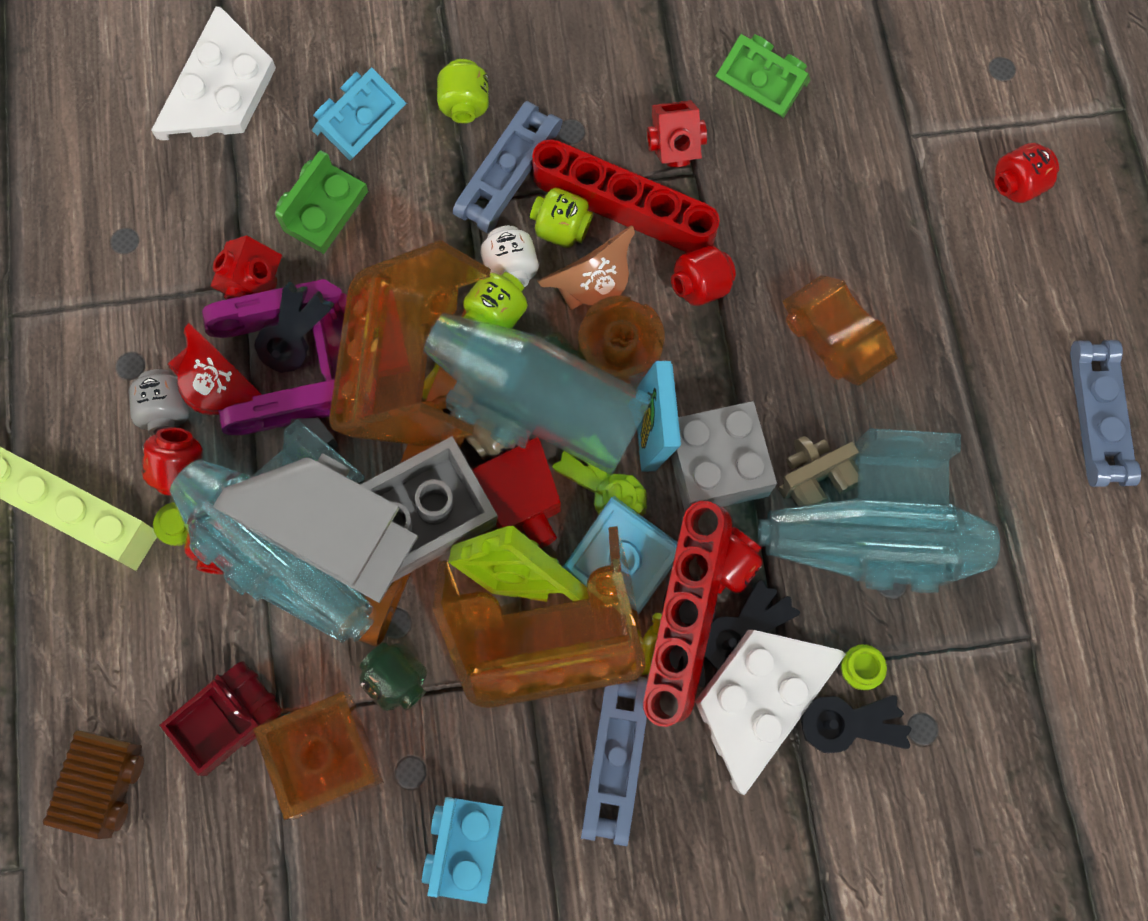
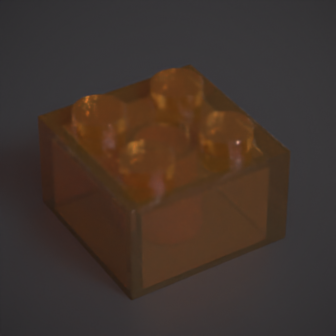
M344 691L253 728L284 820L299 819L384 783L353 696Z

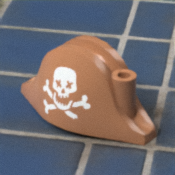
M629 226L581 259L537 280L538 284L541 287L558 288L570 310L577 308L583 303L591 306H602L613 302L622 294L628 283L627 250L635 234L633 226Z

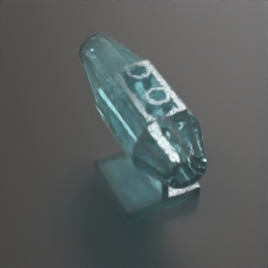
M298 419L284 430L283 450L252 476H258L306 457L318 461L321 454H325L350 469L347 475L348 479L360 485L364 483L365 478L362 473ZM202 459L190 463L177 475L171 484L170 494L189 533V547L194 555L204 564L209 565L213 562L225 573L223 575L225 581L233 590L240 595H244L247 592L257 602L262 598L341 643L349 638L356 642L368 631L374 622L370 617L373 606L362 593L268 542L213 508L225 487L252 478L250 475Z
M869 428L855 443L859 451L854 460L856 465H858V498L769 511L767 519L759 520L758 545L766 546L767 555L852 577L853 581H866V589L893 590L894 583L911 584L912 592L938 593L939 586L995 568L1000 552V536L995 524L949 503V460L961 452V434Z

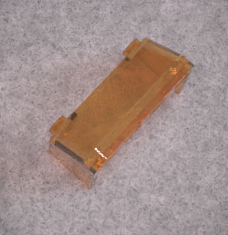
M438 240L364 268L355 275L347 293L329 416L330 425L333 430L354 438L417 446L440 443L451 436L457 439L473 435V425L444 413L437 404L430 401L422 402L431 327L441 324L452 317L457 309L458 289L489 278L490 268L442 240Z
M618 526L608 528L611 565L596 569L587 580L589 599L504 615L499 601L488 593L471 592L460 595L448 561L438 562L432 609L464 693L471 703L479 707L493 708L627 683L636 680L643 674L646 667L643 640L632 579Z

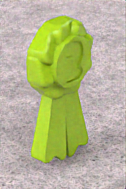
M590 438L587 444L576 445L578 454L587 466L583 465L566 451H563L561 461L552 465L555 472L595 493L594 506L598 515L611 497L614 496L641 516L646 513L647 491L633 475L612 474L595 438Z

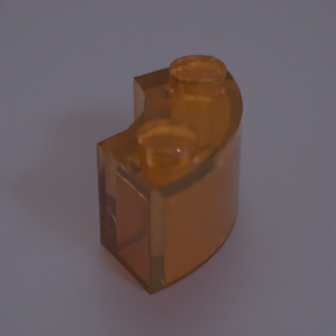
M820 275L782 301L789 314L786 317V321L791 331L798 337L803 336L815 353L824 361L827 371L835 379L840 380L844 378L850 383L860 386L898 359L884 323L873 318L859 305L844 280Z

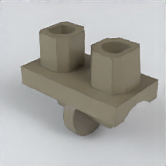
M802 436L794 442L797 453L786 458V461L792 470L802 464L804 466L784 476V484L779 486L778 490L784 500L792 496L803 512L808 513L824 504L828 499L818 482L829 477L840 495L860 485L863 479L854 461L859 451L852 441L820 458V455L830 451L827 441L823 439L813 444L808 437Z

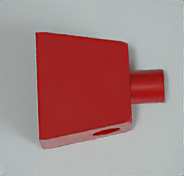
M538 437L472 469L497 514L496 526L498 529L514 526L520 532L524 531L527 538L537 542L538 547L541 549L557 539L548 518L561 511V502Z

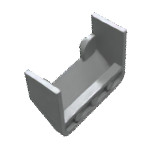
M321 454L318 461L306 457L225 487L213 505V508L261 538L378 603L383 599L418 538V535L392 522L399 510V506L348 479L347 475L350 469L325 454Z

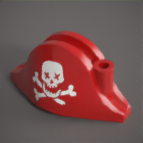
M190 323L184 327L187 347L168 362L167 365L177 375L178 391L187 406L201 414L219 415V410L253 401L254 396L262 395Z

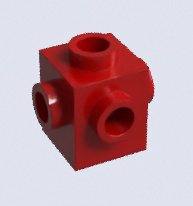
M692 100L652 105L653 126L647 127L649 151H655L662 164L666 163L669 167H683L689 165L690 160L701 159V145L707 144V129L705 121L700 120L699 108Z
M248 235L227 241L224 249L217 255L213 263L215 275L210 287L224 293L226 300L274 290L277 285V277L275 275L282 254Z

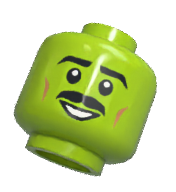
M457 59L450 62L440 70L437 77V103L439 110L445 116L452 118L453 121L462 124L470 123L475 118L483 115L489 106L487 73L471 60Z
M553 188L547 193L545 198L537 196L530 213V219L536 221L535 233L539 238L563 248H570L576 242L582 243L593 218V212L588 211V201L584 197L561 188Z
M493 272L483 274L463 301V307L466 311L464 316L466 322L478 333L488 338H492L493 335H507L528 307L526 297L522 293L524 286L521 281L507 272H504L502 275Z

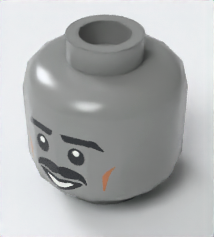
M163 369L145 371L130 385L128 393L131 419L134 425L148 430L150 435L156 434L158 430L163 428H177L183 425L189 418V408L181 398L178 391L177 377L171 371Z

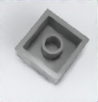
M754 401L678 417L681 446L670 457L685 512L693 503L698 501H709L724 507L769 497L777 485Z

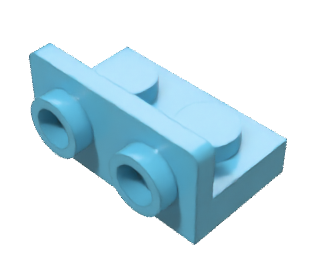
M372 67L363 76L356 71L340 88L345 94L336 103L329 98L313 115L318 121L312 128V131L317 136L322 132L349 161L407 104Z
M445 797L444 806L436 805L431 825V834L438 835L435 855L427 854L422 874V883L429 884L427 896L436 898L443 896L487 904L504 806Z

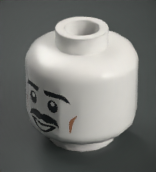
M501 226L492 230L481 245L480 253L486 273L493 272L502 275L504 272L510 273L519 279L524 287L536 275L539 262L533 241L528 233L519 230L515 226Z

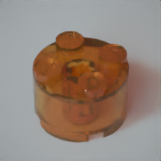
M626 296L608 297L591 306L578 332L577 358L585 378L603 394L634 392L655 361L661 360L665 332L660 317L647 304L644 303L642 305L632 301L631 297ZM619 343L621 348L619 346H614L613 344Z

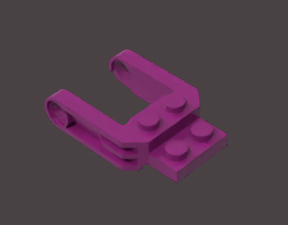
M325 279L295 285L297 288L302 286L308 288L302 310L318 291L322 293L324 300L334 303V307L313 326L321 373L326 381L254 396L253 401L219 410L222 432L235 436L247 435L291 425V419H320L356 410L372 387V380L411 372L393 289L349 297L339 287ZM283 288L222 300L205 306L202 310L205 333L215 338H228L257 332L265 325L279 322Z

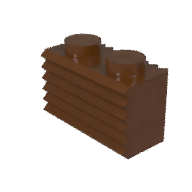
M76 730L70 743V749L67 752V758L63 762V769L60 771L57 787L53 791L50 806L46 810L47 815L43 819V825L95 839L112 838L113 832H117L122 828L128 814V804L124 803L129 784L137 782L143 769L144 758L139 756L142 745L92 732Z

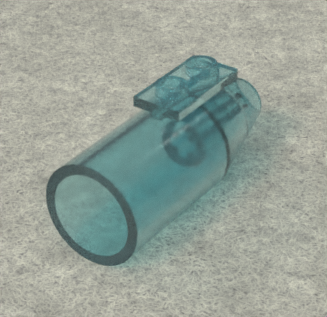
M441 314L424 346V353L457 381L453 390L450 389L446 396V408L451 410L450 416L453 419L471 428H474L475 424L491 431L490 437L493 440L511 449L515 445L525 449L530 436L533 434L610 475L613 474L653 397L535 334L453 314Z

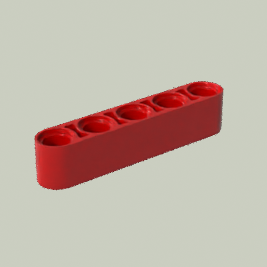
M544 140L534 148L532 154L534 182L543 191L549 192L553 188H561L584 197L588 201L589 211L624 226H633L634 230L687 253L704 246L714 245L720 220L717 211L710 205L557 140ZM551 163L558 165V167L553 169L543 167ZM583 179H591L595 181V183L586 185L582 184L579 181ZM625 194L632 197V199L623 201L616 196ZM656 210H663L669 213L670 215L661 217L657 216L653 212ZM701 226L705 228L707 232L697 233L693 231L690 227Z
M709 501L693 503L686 510L681 525L643 700V709L646 717L657 726L668 727L684 721L691 714L695 703L732 531L730 514L725 508ZM713 511L718 518L717 528L712 534L703 535L699 530L698 521L705 512ZM702 555L708 563V571L703 579L696 581L689 573V564L694 557ZM687 600L692 601L698 609L697 620L691 626L685 625L679 616V609ZM676 645L683 647L688 655V664L683 671L675 669L669 660L670 652ZM665 691L672 693L678 701V710L674 716L665 714L661 709L660 698Z

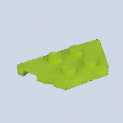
M506 526L451 546L448 563L492 594L524 597L547 602L549 593H563L574 602V606L588 607L591 590L563 568L557 559L550 557L539 548L537 542L527 538L514 526Z

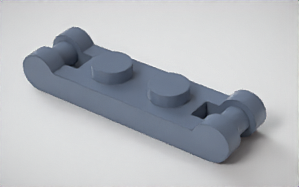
M526 101L457 199L453 208V215L462 220L469 218L477 223L478 229L489 234L495 228L501 213L533 168L532 154L534 148L544 140H554L562 126V119L553 114L546 116L539 112L538 106ZM533 126L534 128L538 129V131L534 133L528 130L527 128ZM480 196L489 200L485 208L476 204Z
M1078 340L1072 343L1070 351L1086 473L1091 487H1106L1110 482H1118L1121 486H1137L1141 480V468L1139 463L1135 461L1121 369L1123 348L1119 340H1104L1101 344H1092L1089 340ZM1100 361L1101 371H1092L1091 362ZM1114 456L1115 465H1109L1105 461V457Z
M607 671L581 839L595 841L596 836L613 839L614 845L627 847L647 720L643 709V700L648 678L638 677V681L620 678L621 673ZM617 697L635 699L633 711L616 709ZM601 803L619 806L616 820L599 817Z

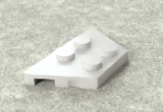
M215 7L151 130L156 139L169 140V134L191 132L193 138L210 136L214 133H223L224 135L244 133L276 67L273 59L222 8Z
M748 630L701 692L695 703L703 721L709 725L713 744L718 755L723 757L732 778L730 780L732 787L738 793L745 795L805 710L846 654L842 650L757 630Z

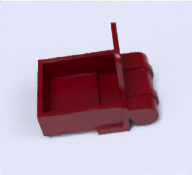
M244 661L237 663L223 675L217 674L210 684L159 725L198 776H207L241 746H248L267 730L264 725L273 721L283 711L275 701V695L272 692H268L258 679V674L255 670H251Z

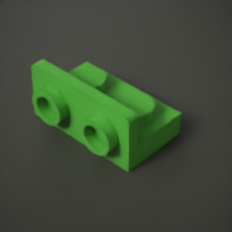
M740 34L715 77L784 119L803 86L807 87L810 82L809 73L805 72L807 65L790 54H787L785 59L773 53L772 49L774 46L756 34L751 39Z
M320 150L313 160H309L304 164L299 180L291 191L285 192L277 203L275 215L283 232L325 254L368 193L367 185L333 166L329 155Z

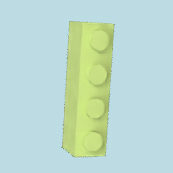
M0 447L1 500L135 571L138 569L157 538L152 527Z

